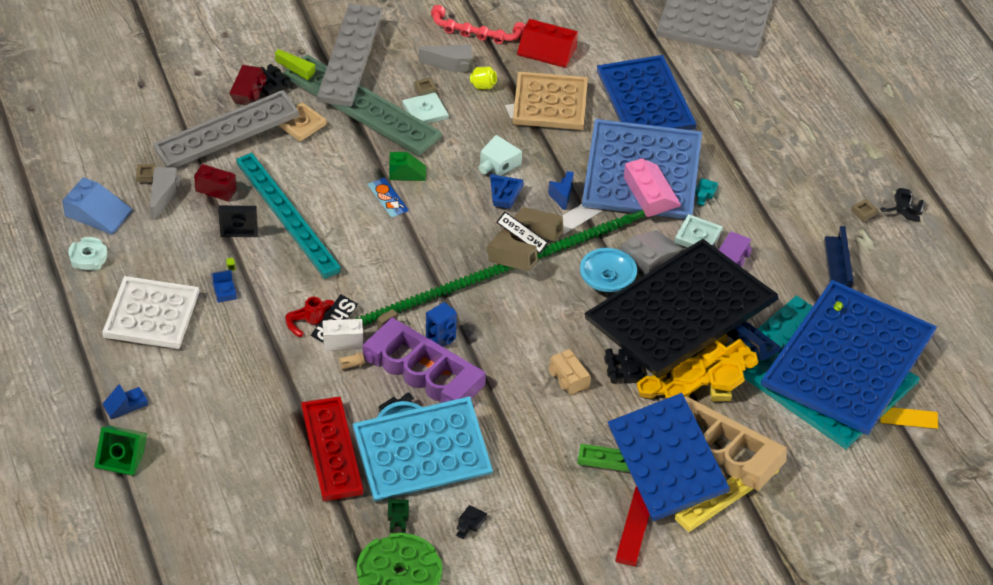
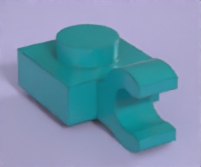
M703 178L700 179L695 190V195L699 197L698 205L704 206L707 198L713 199L718 188L717 182Z

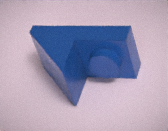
M571 171L566 172L565 178H561V183L549 181L548 194L562 210L567 209L573 187L574 172Z
M232 270L210 273L217 302L236 300Z
M120 384L103 402V407L110 419L148 406V400L140 387L124 392Z

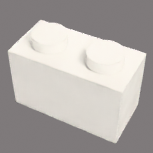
M362 319L323 321L324 351L363 349Z

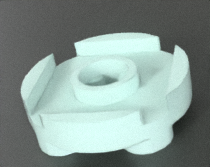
M94 237L81 238V241L78 243L75 241L71 244L68 251L72 267L83 270H99L108 255L106 245H103L100 239Z

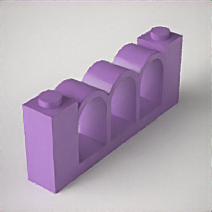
M393 317L363 344V356L367 362L377 367L382 364L383 369L387 373L393 375L403 374V378L409 386L414 388L425 387L427 396L435 401L443 403L469 396L472 399L485 386L486 372ZM402 344L412 349L404 358L393 359L389 357ZM423 357L434 362L426 371L415 372L411 370ZM445 370L456 375L446 385H436L433 383Z

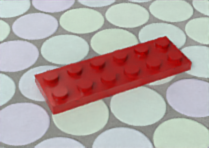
M341 396L301 402L322 502L363 495V486Z

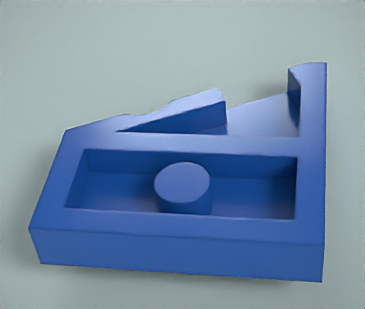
M491 174L493 206L511 209L524 186L523 179Z

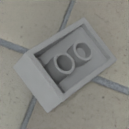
M657 230L635 235L621 245V251L630 255L635 261L637 273L640 276L646 275L685 250Z

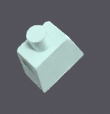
M495 135L481 150L479 171L482 174H487L491 171L495 175L501 176L522 164V151Z

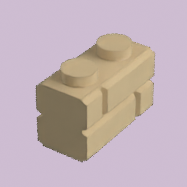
M570 349L561 352V354L558 353L551 356L548 369L551 376H556L559 380L562 390L566 389L569 395H573L589 388L591 375Z

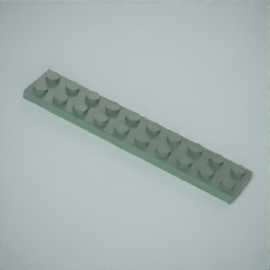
M306 55L302 59L314 63L316 69L315 74L309 80L289 69L284 74L290 78L291 82L317 96L327 66ZM361 85L358 87L352 107L330 104L417 156H420L442 138L441 131Z

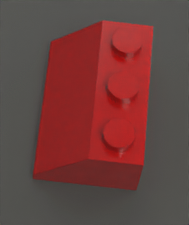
M529 19L523 29L517 55L566 68L577 48L578 31Z

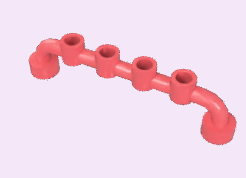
M434 5L431 10L434 22L438 26L444 27L446 33L451 34L454 29L459 30L460 34L464 37H469L470 33H474L482 41L486 40L488 36L492 37L493 41L497 44H502L503 40H517L522 36L526 25L522 22H517L513 27V34H507L500 29L493 31L489 30L486 26L478 28L467 22L460 24L456 23L453 19L442 20L446 10L441 5Z

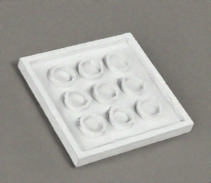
M124 276L103 329V338L179 349L199 295V287Z

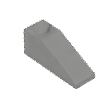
M471 45L419 47V62L453 72H471L473 70Z
M154 167L150 199L151 220H155L177 194V186H181V175H177V168Z

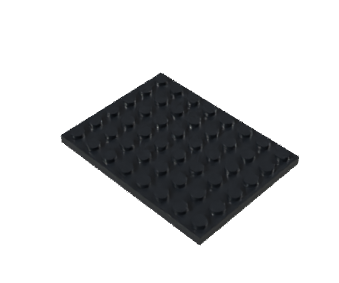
M701 239L584 314L586 320L659 378L779 299L775 291L706 240Z

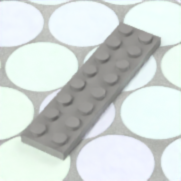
M349 3L317 95V102L352 107L383 14V8Z
M284 90L155 142L153 143V148L165 167L177 168L299 117V111Z

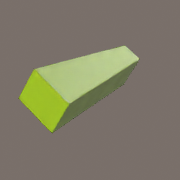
M280 49L275 52V61L306 80H309L315 74L314 63Z

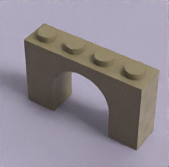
M523 207L514 216L515 219L543 239L556 241L564 232L563 216ZM503 228L487 245L489 262L530 271L538 262L537 246L517 241L519 240L517 237Z

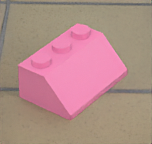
M642 158L625 163L624 179L646 217L681 207L680 202L657 164Z

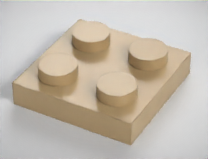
M302 102L295 106L299 111V117L278 126L301 142L326 126L327 122L325 118Z

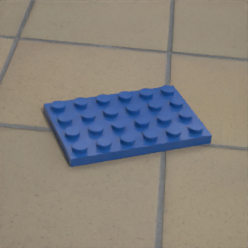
M663 55L597 65L596 71L620 122L684 130L696 129L693 115Z
M683 393L607 422L653 522L730 492L729 486Z

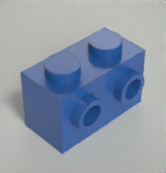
M443 302L426 312V337L442 347L456 340L457 313L453 307Z

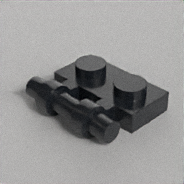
M269 64L267 70L264 67H260L267 77L266 83L261 89L265 95L269 96L282 91L283 86L287 88L293 86L290 78L286 74L283 75L277 66Z
M611 348L605 350L604 360L608 365L607 376L610 378L611 383H617L618 378H623L624 384L637 383L644 378L641 364L623 349H618V355L613 354Z

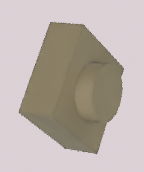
M431 77L414 81V87L419 96L434 92L437 94V88Z
M137 164L136 182H153L156 164Z
M867 199L853 205L851 210L863 222L876 216L878 213V209Z
M393 309L377 318V330L392 317L397 320V313Z

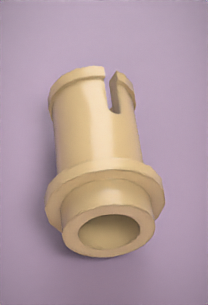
M356 352L354 355L339 357V362L343 363L340 364L342 370L355 366L362 367L365 364L363 353Z

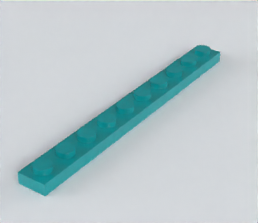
M249 153L236 158L237 166L321 276L326 279L341 273L339 264L255 155Z

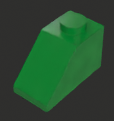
M390 152L389 180L426 181V165L408 152Z

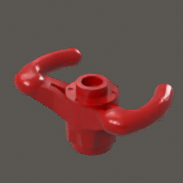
M309 297L305 301L303 308L286 314L285 322L288 329L297 337H302L303 331L298 329L293 321L305 320L310 324H318L323 319L324 313L334 304V301L325 300L322 302L318 297Z

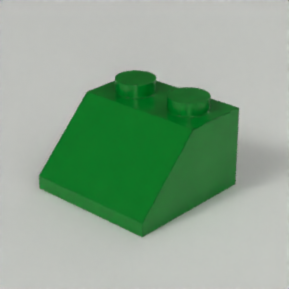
M111 425L101 427L94 467L135 475L144 454L148 433Z

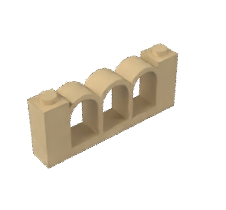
M685 397L697 423L708 428L703 435L709 447L721 435L732 441L724 449L714 450L710 448L718 466H724L729 476L742 479L741 482L746 486L759 491L786 462L787 447ZM744 447L756 453L750 460L745 462L733 460Z

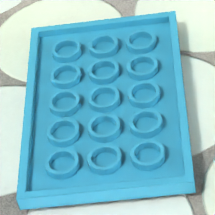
M470 396L352 424L373 502L481 477L493 472Z

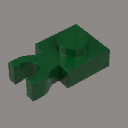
M388 499V521H391L390 533H394L396 526L402 528V533H406L405 521H409L408 499Z

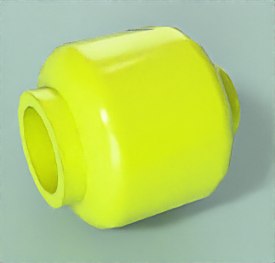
M489 66L476 67L473 73L470 74V82L477 90L491 89L497 83L496 71H493Z

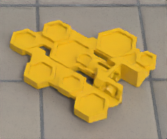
M725 334L705 347V350L696 357L692 358L691 356L667 373L670 372L671 378L665 382H662V380L667 377V373L659 378L655 375L645 376L638 381L639 396L653 399L657 395H665L667 399L683 393L684 397H689L699 387L710 383L713 389L732 391L744 382L743 371L746 368H753L758 364L756 352H751L750 348L741 339L725 347L724 344L728 342L727 335Z

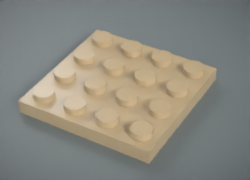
M518 72L513 124L584 130L588 77Z

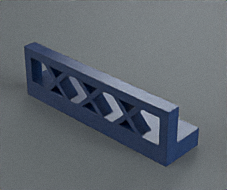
M840 226L838 237L825 236L824 238L829 283L831 280H834L852 288L853 274L846 226Z
M747 321L726 334L734 341L741 339L750 348L751 352H756L757 358L761 361L781 351L777 343Z

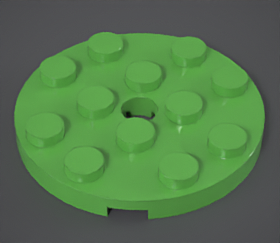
M407 533L389 534V537L373 540L362 550L357 562L359 585H439L442 578V562L436 553V549L425 539ZM402 567L405 571L396 574L394 569Z

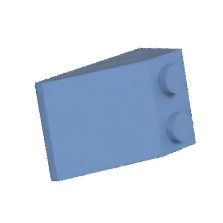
M84 177L62 200L66 217L111 235L132 212L131 207L101 184Z

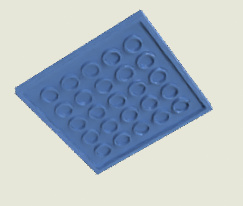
M595 119L582 207L630 213L641 211V206L624 179L625 163L642 158L658 165L681 204V207L655 216L686 219L688 214L693 215L702 132Z

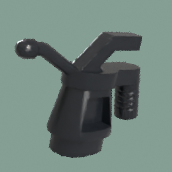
M899 188L894 195L896 207L880 208L882 212L896 210L907 220L919 222L926 202L919 200L917 207L912 206L914 200L912 191Z

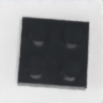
M219 205L220 237H258L257 206Z

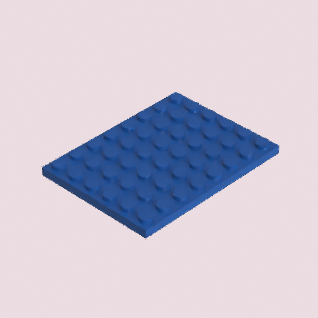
M831 280L764 375L761 385L869 435L935 334L937 326ZM836 301H840L843 304V308L840 311H836L833 307Z

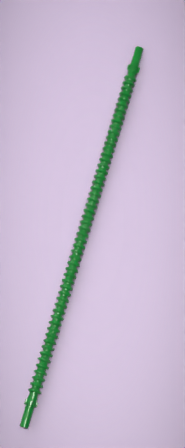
M643 210L631 215L627 214L620 219H612L610 222L607 221L606 224L597 225V228L593 226L592 229L583 230V233L579 232L578 235L575 233L573 236L570 235L569 238L565 237L564 240L555 241V244L552 242L550 246L547 244L541 254L537 252V258L542 259L543 256L547 257V254L552 255V252L555 254L557 251L565 250L566 247L570 248L571 245L580 244V241L584 243L585 240L594 239V236H602L604 233L607 234L608 231L617 230V227L622 228V225L632 224L633 221L646 217ZM494 264L493 267L489 266L488 269L484 268L483 271L474 272V275L470 273L469 277L465 275L464 279L460 277L459 280L455 279L454 282L450 281L449 284L440 285V288L436 286L435 290L431 288L430 292L426 290L425 293L421 292L420 295L416 294L415 297L410 296V299L405 298V301L400 300V303L395 302V305L390 304V307L386 305L385 309L381 307L380 311L376 309L375 313L371 311L370 314L366 313L365 316L361 315L360 318L356 317L355 319H362V325L367 326V323L377 322V318L392 309L396 313H401L402 310L406 311L407 308L411 309L412 306L416 307L417 304L421 305L422 302L426 303L427 300L430 302L432 298L435 300L436 297L440 298L441 295L445 296L446 293L451 294V291L456 292V289L461 290V287L465 288L466 285L469 287L471 283L474 285L476 282L479 283L480 280L484 281L485 278L489 279L490 276L494 277L495 274L499 275L500 272L503 274L504 271L508 272L509 269L513 270L514 268Z

